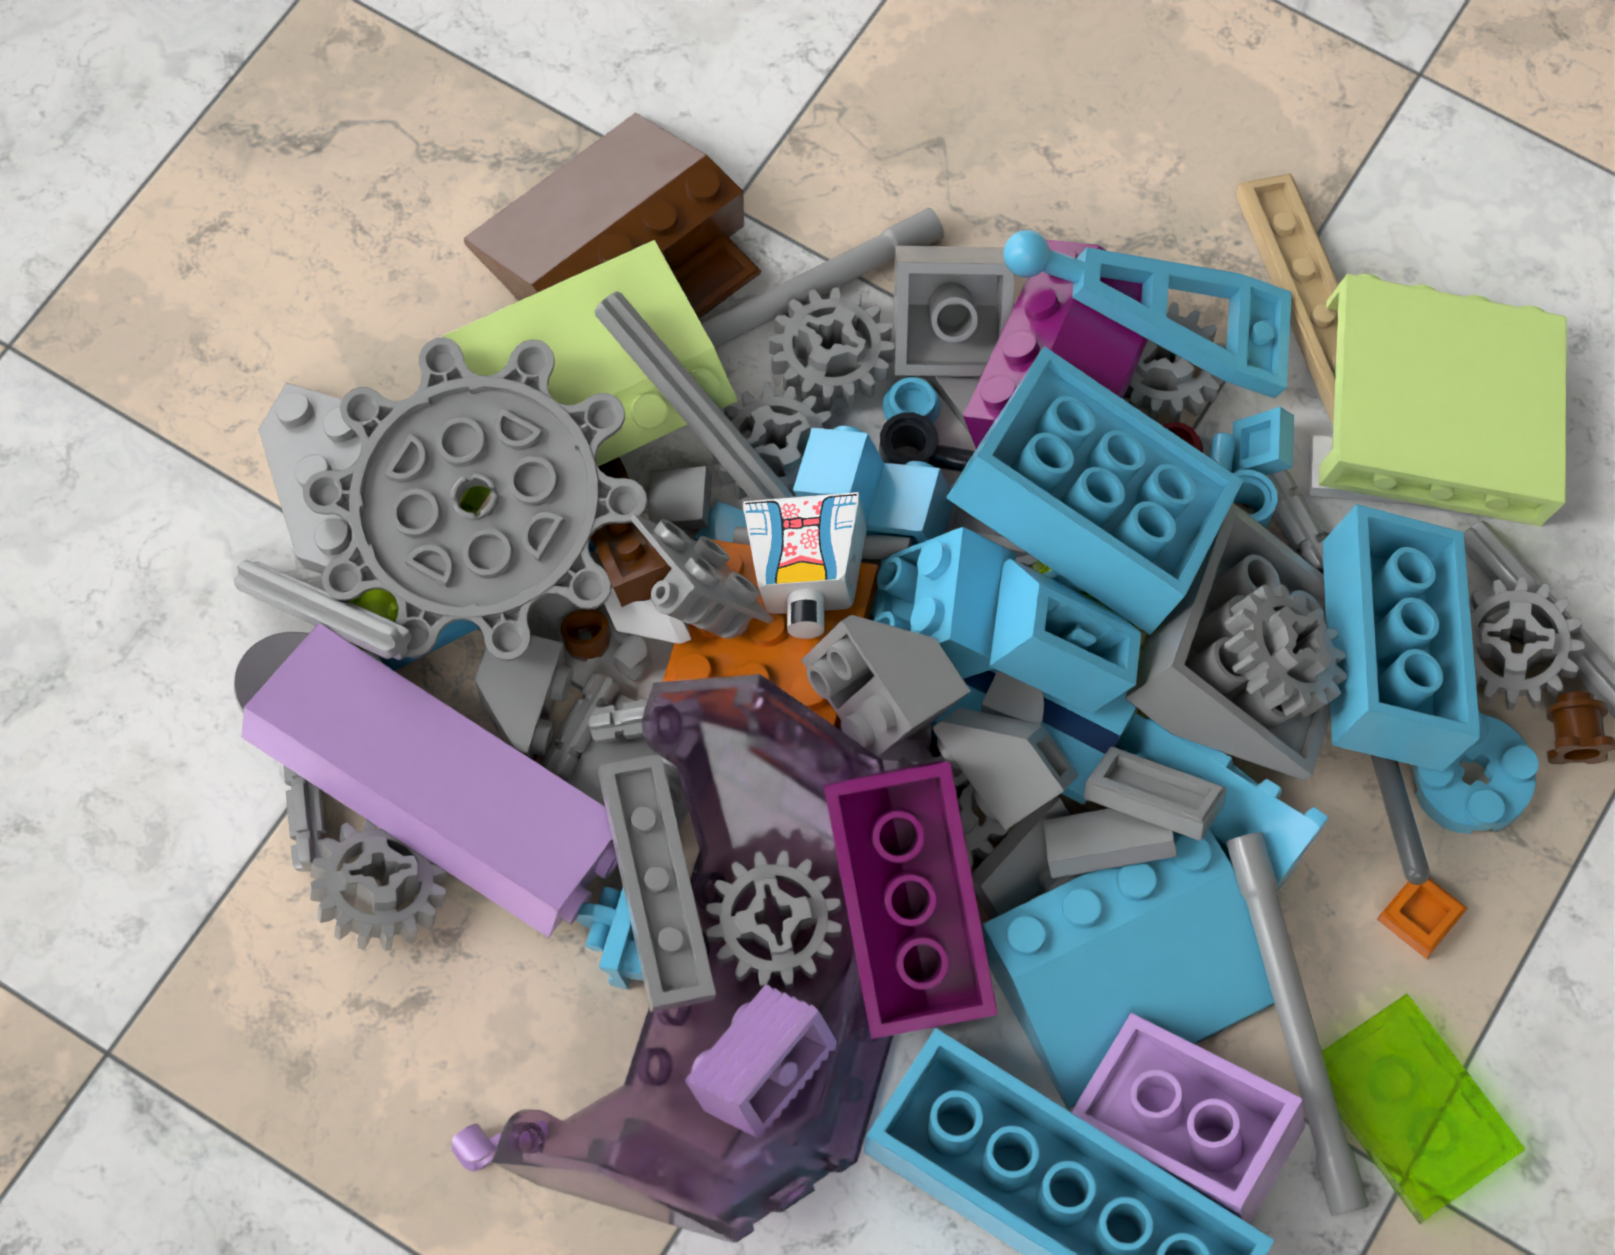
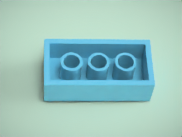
M1356 504L1322 541L1327 628L1336 629L1338 633L1331 641L1333 647L1345 652L1346 658L1336 665L1347 674V679L1337 685L1341 694L1330 701L1332 746L1443 772L1480 738L1464 532Z

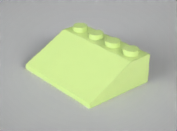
M655 240L442 335V337L452 339L460 346L467 368L474 374L481 376H490L500 372L507 365L513 350L523 341L540 340L551 348L555 357V366L548 385L550 395L555 401L563 405H576L598 393H608L616 396L624 407L625 421L622 428L599 447L596 454L597 466L688 425L595 316L597 305L616 291L624 295L719 409L738 401L715 347Z

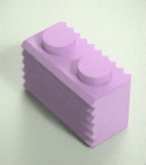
M766 984L751 1002L745 1003L738 1008L733 1017L732 1025L711 1049L703 1051L696 1058L692 1072L684 1081L705 1112L756 1138H763L766 1128H772L774 1119L780 1118L782 1109L788 1108L790 1099L796 1098L798 1089H804L805 1081L812 1079L814 1070L820 1069L821 1061L828 1060L829 1051L836 1050L837 1041L816 1007L813 1005L809 1006L803 1000L800 1002L794 996L791 998L785 992L782 994L776 988L773 990Z

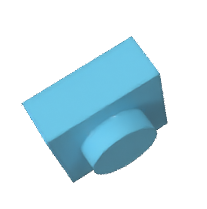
M1280 406L1233 422L1235 447L1231 473L1239 470H1254L1266 476L1270 473L1273 474L1293 468V414Z

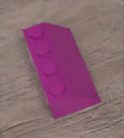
M1047 240L1051 250L1073 258H1077L1086 247L1105 250L1096 244ZM1044 272L1034 277H1028L963 415L975 448H978L1044 346L1123 399L1148 339L1072 298V282ZM1100 277L1101 282L1141 303L1142 284Z
M940 760L823 785L871 1039L998 1015L950 761Z

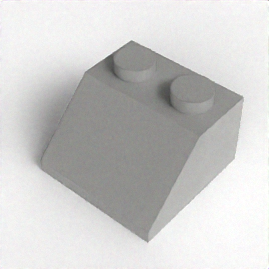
M895 246V375L982 376L1013 310L1015 274L1007 268L1004 262V247Z

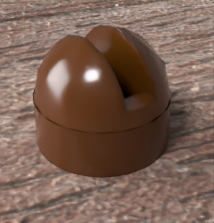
M581 609L572 612L563 620L560 628L564 647L572 658L587 662V659L600 658L606 653L610 645L611 634L608 620L603 613L594 609ZM590 631L591 639L581 640L579 633Z

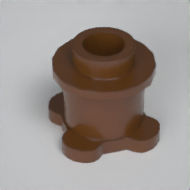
M1575 691L1558 696L1557 703L1546 709L1547 720L1553 722L1555 733V749L1547 752L1549 763L1584 762L1587 764H1597L1609 759L1608 752L1615 750V738L1605 736L1603 717L1608 714V705L1604 701L1594 699V695L1590 692Z

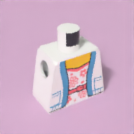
M859 492L744 501L743 509L757 582L767 612L772 614L787 613V631L791 636L809 639L822 635L824 633V611L847 609L854 603L867 531Z

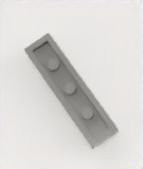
M660 753L600 764L598 770L599 780L650 1012L653 1013L713 1001L716 996L662 755Z

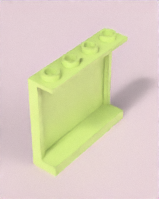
M1346 274L1326 303L1327 309L1338 311L1333 446L1330 453L1319 465V486L1542 526L1566 503L1567 316L1547 313L1535 306L1516 307L1495 303L1479 295L1460 296L1439 292L1427 285L1408 286L1382 281L1379 277L1371 274Z

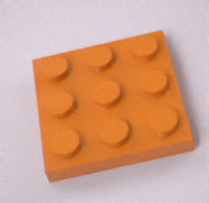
M710 539L729 555L730 559L726 565L731 571L748 579L759 590L751 546ZM861 562L853 605L847 609L824 611V633L815 638L802 639L791 636L787 631V613L772 614L768 612L773 618L770 624L752 617L746 632L732 639H725L688 624L691 640L681 644L674 643L658 697L670 696L674 701L677 700V694L697 691L702 693L705 698L709 716L804 732L811 731L837 737L841 719L829 701L820 697L814 691L807 678V668L801 659L840 621L848 616L854 615L869 620L878 589V565ZM760 595L757 601L766 610L764 601L762 599V596Z

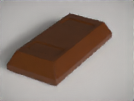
M725 233L672 271L698 319L702 318L761 274V270Z

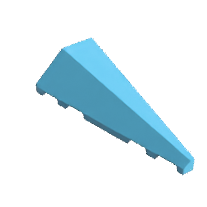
M1137 713L1134 714L1116 747L1120 750H1126L1131 754L1141 753L1150 761L1227 788L1224 806L1211 824L1210 830L1231 865L1232 861L1226 841L1251 833L1263 832L1278 884L1277 892L1294 873L1303 854L1318 838L1329 818L1315 807L1303 815L1279 800L1282 794L1280 786L1268 779L1260 784L1256 783L1233 764L1232 758L1227 754L1175 736L1153 719H1145Z

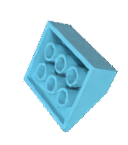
M1044 346L968 461L946 498L1151 635L1185 597L1243 480Z
M1210 828L1201 841L1173 831L1177 852L1176 857L1087 872L982 924L981 928L989 968L1067 1110L1074 1107L1131 1013L1196 1045L1275 1004L1247 903L1240 893L1234 869Z

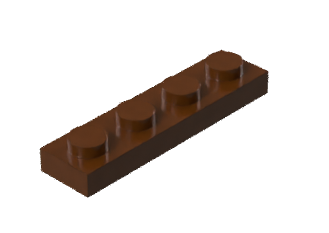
M620 457L598 466L599 470L606 476L615 479H630ZM645 510L641 517L650 521ZM633 522L605 525L591 537L621 607L635 601L650 600L653 586L658 581L663 580L672 569Z

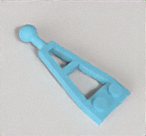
M1032 230L1018 231L1007 240L1003 250V258L1007 268L1013 274L1028 278L1044 272L1072 282V298L1223 381L1272 398H1276L1287 388L1291 291L1240 273L1088 247L1077 258H1073L1051 250L1047 240L1040 233ZM1100 277L1142 284L1141 303L1101 282ZM1168 289L1229 299L1226 349L1166 317Z

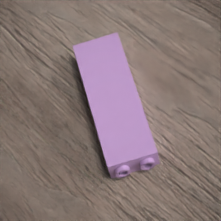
M321 623L314 627L244 707L241 738L548 938H550L563 920L569 924L575 922L578 918L580 906L583 903H588L592 893L587 890V887L596 875L606 879L618 864L605 806Z

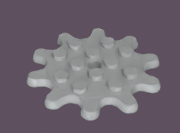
M445 337L435 338L427 342L421 349L419 354V366L422 373L421 384L411 397L402 401H392L384 398L377 391L369 387H358L348 392L341 401L340 414L342 420L360 437V455L346 469L323 470L314 473L307 479L302 491L303 500L309 509L322 515L343 517L352 529V540L349 547L342 555L326 565L322 573V585L328 595L338 601H350L375 589H383L392 593L399 607L395 623L407 628L412 636V640L407 645L408 654L406 657L417 658L426 655L432 650L439 634L446 626L454 621L467 620L480 627L484 635L486 647L496 659L514 661L522 657L530 646L531 632L528 625V614L531 607L539 599L548 595H559L567 598L575 606L589 610L598 608L607 601L611 594L612 584L606 571L590 557V539L597 530L605 525L632 523L630 518L633 514L641 517L647 507V494L643 487L635 480L626 478L615 479L606 476L599 470L596 464V454L599 447L617 433L625 421V410L621 401L616 396L608 393H598L576 405H563L555 401L548 389L549 378L555 366V357L553 351L546 343L533 339L523 341L513 350L507 365L500 372L490 376H481L474 374L467 368L463 352L455 341ZM473 486L487 487L493 493L491 494L489 504L481 510L480 515L465 512L461 509L460 501L463 494Z

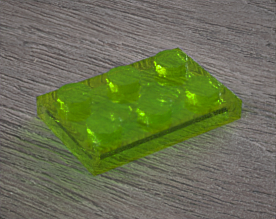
M1408 993L1322 1050L1341 1119L1419 1225L1526 1150Z

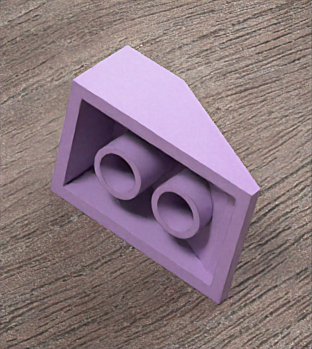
M1133 1013L1129 1015L1071 1112L1248 1224L1252 1223L1305 1129L1303 1098Z

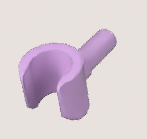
M537 1120L504 1133L500 1132L489 1139L478 1123L464 1128L453 1137L451 1150L464 1168L470 1171H479L490 1164L497 1157L498 1153L506 1151L507 1148L545 1135V1129L542 1121Z

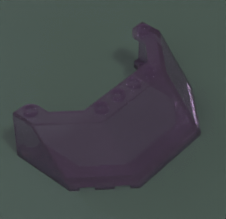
M761 674L654 682L642 717L643 735L648 746L655 753L677 767L698 842L699 853L690 882L716 996L714 1000L653 1013L650 1012L649 1007L623 1086L563 1121L543 1110L522 1109L517 1111L506 1122L492 1163L538 1186L734 1243L739 1242L754 1232L753 1224L771 1212L782 1213L815 1191L814 1184L831 1172L842 1173L858 1162L894 1035L871 1039L823 786L885 771L883 761ZM761 851L768 865H775L781 851H788L790 867L797 869L804 860L809 859L812 861L810 876L812 881L827 875L830 878L831 887L823 897L824 899H840L841 910L834 915L828 916V920L841 924L842 933L840 937L825 938V942L834 950V956L831 961L818 956L813 959L817 970L816 977L811 979L800 969L793 972V988L786 989L781 976H772L769 986L773 990L776 988L782 994L785 992L791 998L794 996L800 1002L803 1000L809 1006L813 1005L816 1007L835 1037L837 1044L835 1051H829L828 1060L821 1061L820 1069L813 1071L812 1079L805 1081L804 1089H798L796 1098L790 1099L788 1108L782 1109L780 1118L774 1119L772 1128H766L763 1138H756L705 1112L684 1080L692 1072L696 1058L703 1051L711 1049L732 1025L733 1017L738 1008L745 1003L751 1002L761 990L758 973L751 971L749 976L740 982L735 977L736 968L739 963L737 960L734 959L723 965L717 960L716 955L726 945L725 942H709L706 930L719 925L720 920L707 916L706 905L723 902V898L715 891L714 884L717 880L725 881L731 885L736 881L731 866L736 861L743 865L747 871L754 869L756 852ZM777 881L778 888L794 898L806 896L809 898L801 889L793 884ZM754 886L740 897L735 905L732 916H736V912L748 909L756 896ZM768 895L766 896L767 909L765 910V920L757 923V925L768 924L771 934L775 933L777 944L781 946L783 920L791 916H780L777 907H773L771 896ZM816 924L811 925L812 928L800 931L792 944L794 955L808 945L814 935ZM739 942L751 955L772 961L770 952L755 942L746 944Z

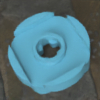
M1479 711L1480 738L1443 772L1411 765V773L1413 772V780L1417 787L1414 793L1421 808L1436 823L1457 833L1472 834L1474 830L1487 831L1493 829L1492 832L1506 828L1521 815L1530 802L1536 787V772L1539 768V760L1536 753L1528 747L1524 739L1512 727L1497 718L1483 715ZM1464 761L1470 764L1473 762L1480 764L1485 769L1484 774L1488 778V784L1479 780L1475 781L1471 786L1466 784L1461 779L1465 770L1459 764Z

